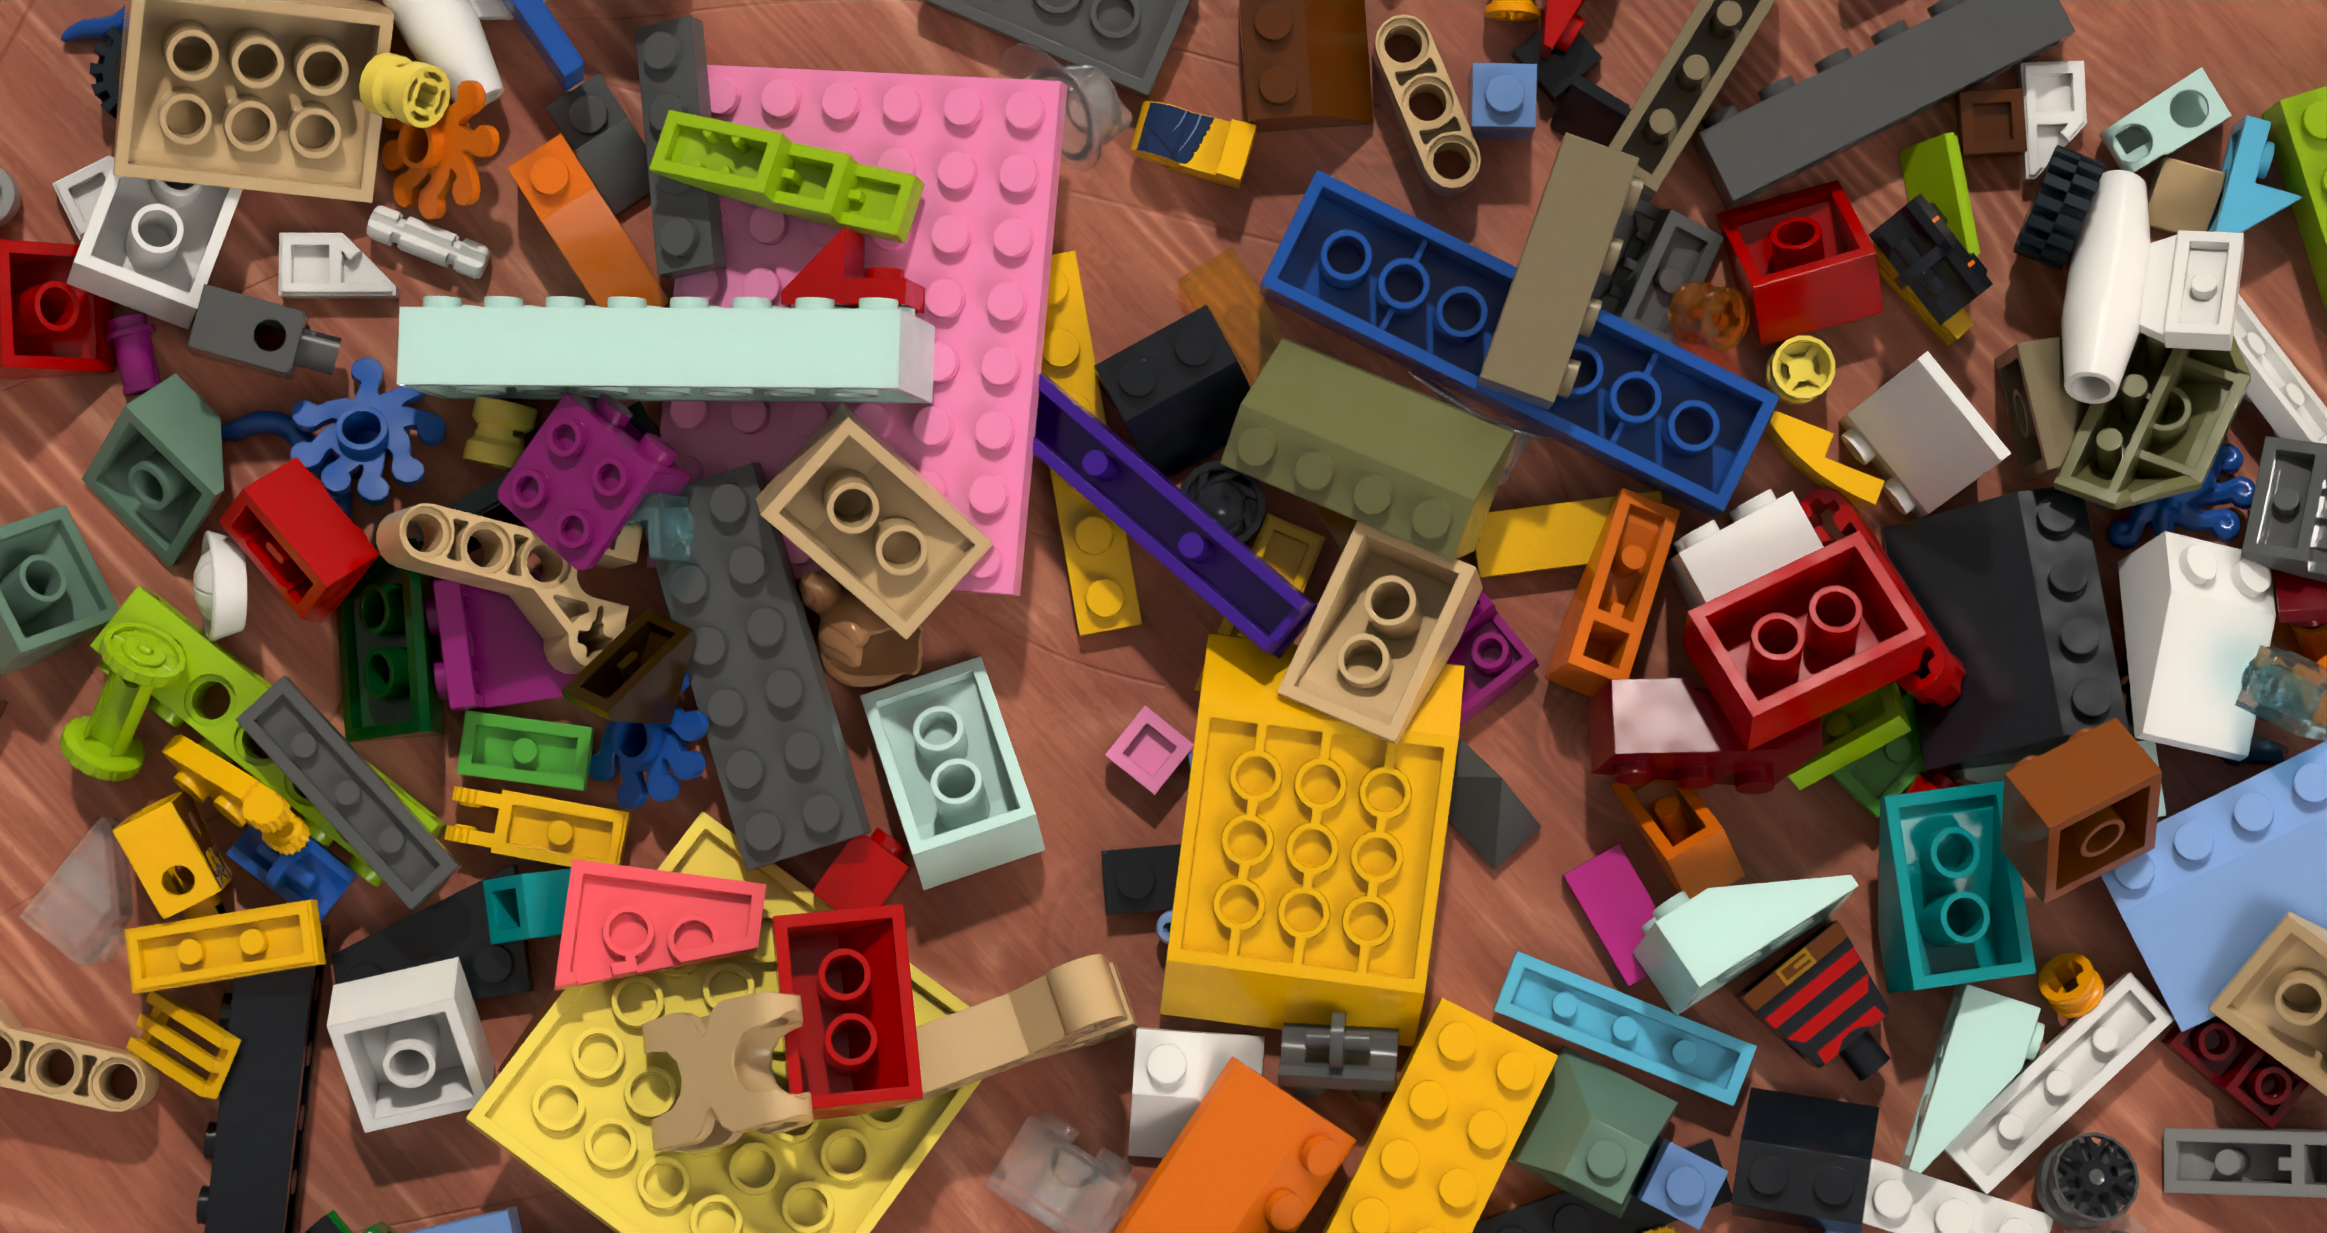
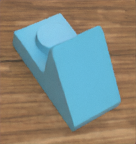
M2246 115L2232 126L2220 169L2221 172L2226 173V177L2207 231L2243 233L2303 198L2300 195L2255 183L2256 178H2265L2274 155L2275 143L2267 141L2271 126L2270 121Z

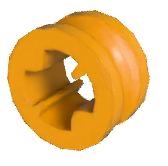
M1492 0L1490 4L1485 5L1484 16L1500 21H1534L1540 19L1541 8L1535 5L1534 0Z
M2074 952L2062 953L2048 961L2039 974L2038 986L2041 994L2048 1000L2050 1007L2059 1016L2066 1018L2084 1016L2097 1007L2103 997V981L2094 970L2092 963L2082 954ZM2075 978L2079 985L2067 993L2063 985Z

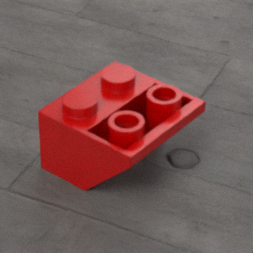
M298 457L243 488L219 520V523L302 620L322 623L329 619L380 555L368 541L363 530L351 521L327 493L322 482L310 473Z

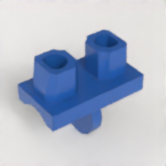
M249 825L242 836L231 846L226 855L288 903L317 900L320 923H322L358 877V874L347 863L311 836L308 838L310 841L305 844L306 847H303L300 852L297 851L294 855L288 854L286 856L284 853L280 854L278 851L268 847L262 840V832Z

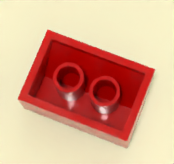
M904 904L773 916L772 934L778 993L801 995L803 1014L802 1027L782 1036L787 1093L802 1094L810 1092L813 1120L857 1116L923 1100Z

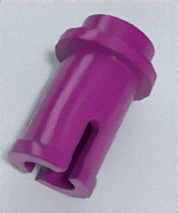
M145 313L131 314L109 320L110 332L105 334L106 342H113L124 388L122 389L124 397L142 395L162 382L150 334L156 332L155 325L148 324Z

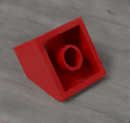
M1838 180L1717 214L1718 226L1721 235L1724 236L1723 243L1742 308L1761 346L1778 341H1786L1795 336L1839 324L1851 323L1860 318L1884 312L1877 252Z
M0 239V378L31 379L115 372L113 342H106L105 334L110 332L108 321L113 319L112 301L66 284L80 246L79 244Z

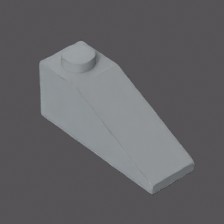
M2164 1128V1193L2327 1198V1129Z

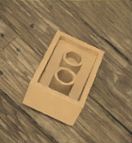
M843 403L837 407L755 498L762 517L906 640L993 545L991 539L887 441Z
M1357 521L1278 688V695L1397 745L1457 646L1483 590L1477 568L1458 559L1450 560Z
M2288 911L2211 1002L2208 1010L2327 1096V929Z

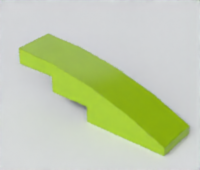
M674 110L668 111L649 168L654 174L728 198L835 228H849L860 234L906 244L925 185L916 175L859 164L850 154L793 143L780 132Z

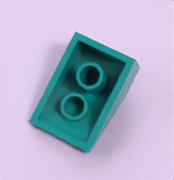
M2004 781L1880 797L1878 934L1887 993L1915 991L2036 973L2022 878L2020 873L2000 850Z

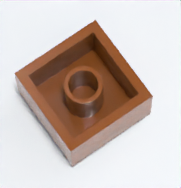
M2117 717L2096 728L2087 727L2073 734L2066 743L2040 756L2031 755L2017 762L2010 771L2004 773L2000 850L2043 904H2046L2155 848L2162 771Z

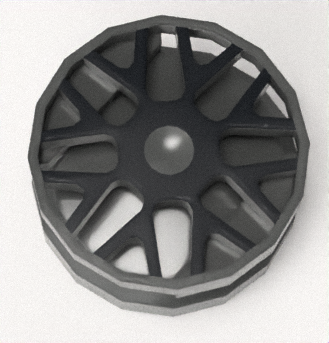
M2099 1132L2081 1133L2047 1151L2038 1164L2035 1176L2037 1198L2046 1214L2059 1225L2074 1230L2094 1229L2126 1213L2136 1200L2140 1183L2137 1164L2128 1149L2115 1138ZM2091 1137L2101 1139L2099 1144L2095 1143ZM2122 1205H2125V1206L2123 1207V1209H2122L2120 1212H2118V1210L2120 1209V1207H2121Z

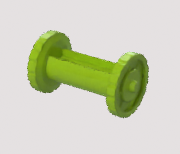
M122 622V624L112 625L110 629L105 631L99 646L101 658L111 670L91 716L72 719L70 723L65 725L59 740L61 752L72 766L81 770L86 775L105 781L128 780L139 773L145 760L146 752L143 748V743L136 737L135 732L154 688L170 686L179 681L187 663L184 650L171 636L146 624Z

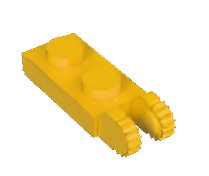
M182 734L175 735L161 751L179 771L173 777V780L186 794L199 803H203L207 797L212 798L215 808L235 825L242 828L248 823L255 829H259L262 832V840L271 849L278 851L280 854L284 853L286 856L288 854L294 855L295 852H300L303 847H306L305 844L310 841L308 839L311 835L309 832L310 828L300 817L292 813L288 802L281 795L260 783L256 778Z
M454 786L452 800L458 801L460 805L476 808L488 806L499 808L494 833L478 831L476 827L468 825H447L445 840L491 848V853L567 867H571L572 859L622 865L631 813L508 790H502V794Z

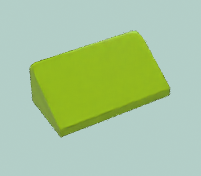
M1954 132L1945 133L1902 150L1899 158L1908 202L1921 193L1928 203H1935L1947 218V227L1968 253H1974L1978 257L1980 249L1957 135H1954Z

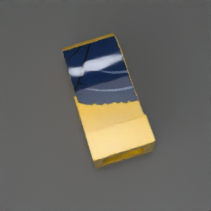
M1145 101L1141 107L1129 152L1142 159L1167 166L1169 170L1240 190L1256 135V125L1231 119L1230 122L1165 103Z

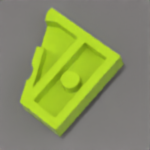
M1895 681L1821 716L1823 749L1789 774L1788 777L1799 790H1802L1910 732L1912 729L1897 683Z

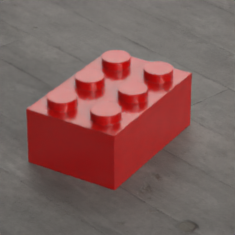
M1859 530L1687 611L1683 648L1742 744L1749 751L1919 670L1927 633Z

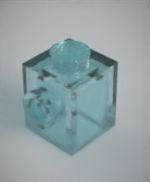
M2260 645L2256 657L2248 663L2243 672L2241 680L2242 689L2235 705L2297 736L2327 741V668L2295 652Z

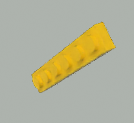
M1070 251L1053 254L1041 371L1107 426L1099 380L1094 370L1096 363L1076 252ZM1050 468L1080 637L1143 626L1126 532Z

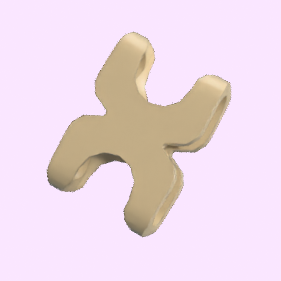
M775 992L749 994L719 1002L712 1009L710 1015L698 1017L692 1013L679 1012L642 1024L644 1053H668L677 1062L682 1077L680 1096L673 1109L651 1121L654 1151L686 1153L703 1151L734 1144L743 1132L757 1130L763 1134H778L813 1123L810 1092L802 1094L786 1093L776 1084L772 1071L773 1051L780 1038L803 1025L801 995Z

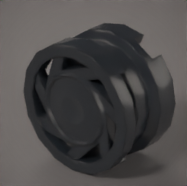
M1221 460L1208 461L1193 469L1182 482L1180 489L1245 545L1248 544L1260 530L1266 511L1265 494L1258 479L1220 464Z

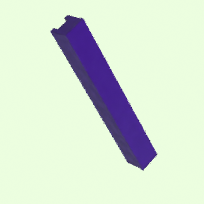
M1041 371L1038 386L1039 398L1036 431L1032 452L1262 650L1280 658L1309 624L1317 605Z

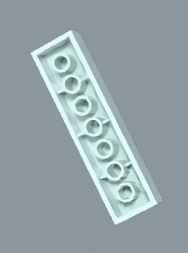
M425 296L423 297V307H400L396 384L441 399H475L477 396L499 400H561L566 392L598 398L603 393L617 401L932 403L935 326L916 317L915 309L898 307V300L879 297L860 298L858 309L835 306V300L819 297L796 298L795 308L772 306L771 299L759 297L733 298L732 308L709 306V300L705 298L672 297L670 298V308L649 306L644 298L617 296L608 297L607 308L585 305V299L568 296L546 297L545 307L523 305L522 298L509 296L484 297V307L462 305V299L457 297Z

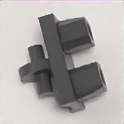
M1333 1012L1331 1025L1283 1022L1278 1086L1290 1087L1294 1097L1318 1098L1326 1092V1089L1351 1090V1094L1356 1096L1359 1101L1382 1102L1387 1092L1395 1093L1399 1029L1347 1026L1346 1012Z

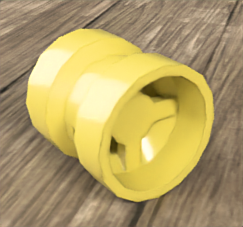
M387 52L374 56L367 63L361 74L359 84L360 99L364 107L372 114L385 118H397L404 124L418 128H427L435 125L443 117L449 105L451 94L449 80L445 72L439 67L424 62H412L407 57Z
M1795 336L1786 340L1769 356L1764 368V381L1770 392L1780 396L1778 401L1788 405H1804L1816 399L1831 385L1835 376V359L1831 349L1822 340L1812 336Z
M477 396L474 402L472 417L478 424V427L475 429L474 436L466 440L462 459L479 465L511 471L525 451V434L535 429L538 410L517 403Z

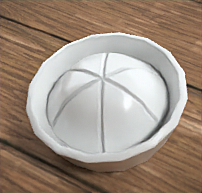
M206 530L202 539L201 557L194 571L193 591L194 600L202 614L205 636L212 642L244 630L247 614V571L245 552L232 537Z

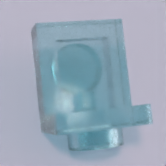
M647 493L623 528L648 526L649 556L651 559L673 562L689 561L690 544L693 542L695 535V523L693 515L688 509V497Z

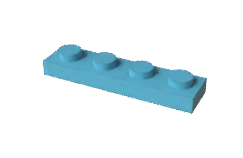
M1515 951L1492 1011L1731 1106H1734L1757 1048L1753 1044L1680 1015L1675 1016L1670 1011L1519 951Z

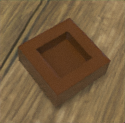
M2023 88L1959 92L1955 96L1958 142L1962 159L2017 156L2027 152Z

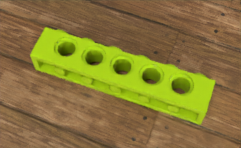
M138 585L91 643L90 647L100 654L99 646L105 631L110 629L112 625L122 624V622L146 624L163 631L176 640V643L182 647L184 655H186V667L181 678L175 684L154 688L152 693L154 698L148 705L150 709L178 729L186 722L204 736L199 742L200 746L230 764L235 761L260 783L281 795L290 806L303 815L302 820L310 828V836L327 848L333 841H336L353 855L347 863L348 866L366 881L378 887L383 879L270 757L261 759L257 756L252 746V737L236 721L245 710L273 685L216 640L210 642L206 638L204 630L156 592ZM102 660L98 666L109 675L111 669ZM222 684L229 692L230 706L223 716L211 719L203 709V697L210 687ZM366 760L438 839L448 824Z

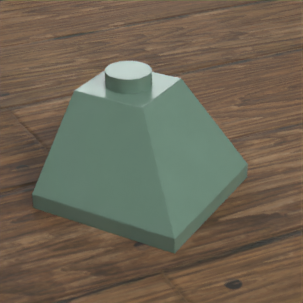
M176 373L124 406L82 477V480L170 567L181 560L224 491L221 417Z
M66 505L0 526L1 677L37 664L103 629L119 610Z
M1562 1046L1558 1053V1058L1507 1162L1621 1219L1678 1106V1102Z

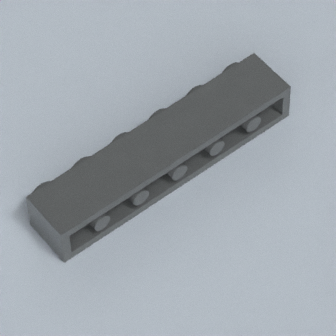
M1940 0L1927 9L1931 18L1911 28L1908 27L1905 20L1898 21L1872 35L1870 38L1875 46L1855 56H1852L1849 48L1839 50L1814 65L1818 74L1798 84L1795 83L1792 76L1776 81L1757 93L1761 100L1760 103L1740 113L1735 104L1712 113L1701 120L1705 130L1698 133L1692 145L1725 209L1728 210L1954 98L1959 92L1968 91L2018 66L2020 63L2029 61L2063 44L2075 30L2060 0Z

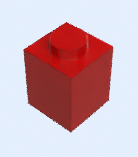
M879 827L874 830L871 836L865 834L849 839L814 887L812 893L836 910L885 906L913 868L902 860L908 849Z

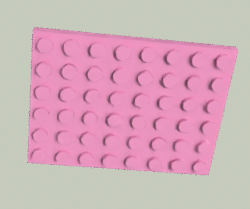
M707 65L712 119L780 132L793 143L850 154L859 164L916 175L925 184L906 244L864 234L860 235L865 238L864 278L867 268H898L904 270V278L925 288L924 313H915V316L935 326L932 403L843 404L887 441L992 540L993 545L951 592L1020 597L1033 463L1032 450L1039 398L1038 386L1042 366L1068 86L1062 81ZM719 195L726 268L675 278L673 297L705 298L709 300V306L732 308V299L736 297H759L771 299L772 306L786 307L781 305V291L842 229ZM663 401L660 438L677 452L678 456L674 462L692 476L687 484L749 463H761L768 485L841 403ZM782 534L796 580H801L802 575L808 571L816 573L823 569ZM648 546L646 567L656 570L651 550Z

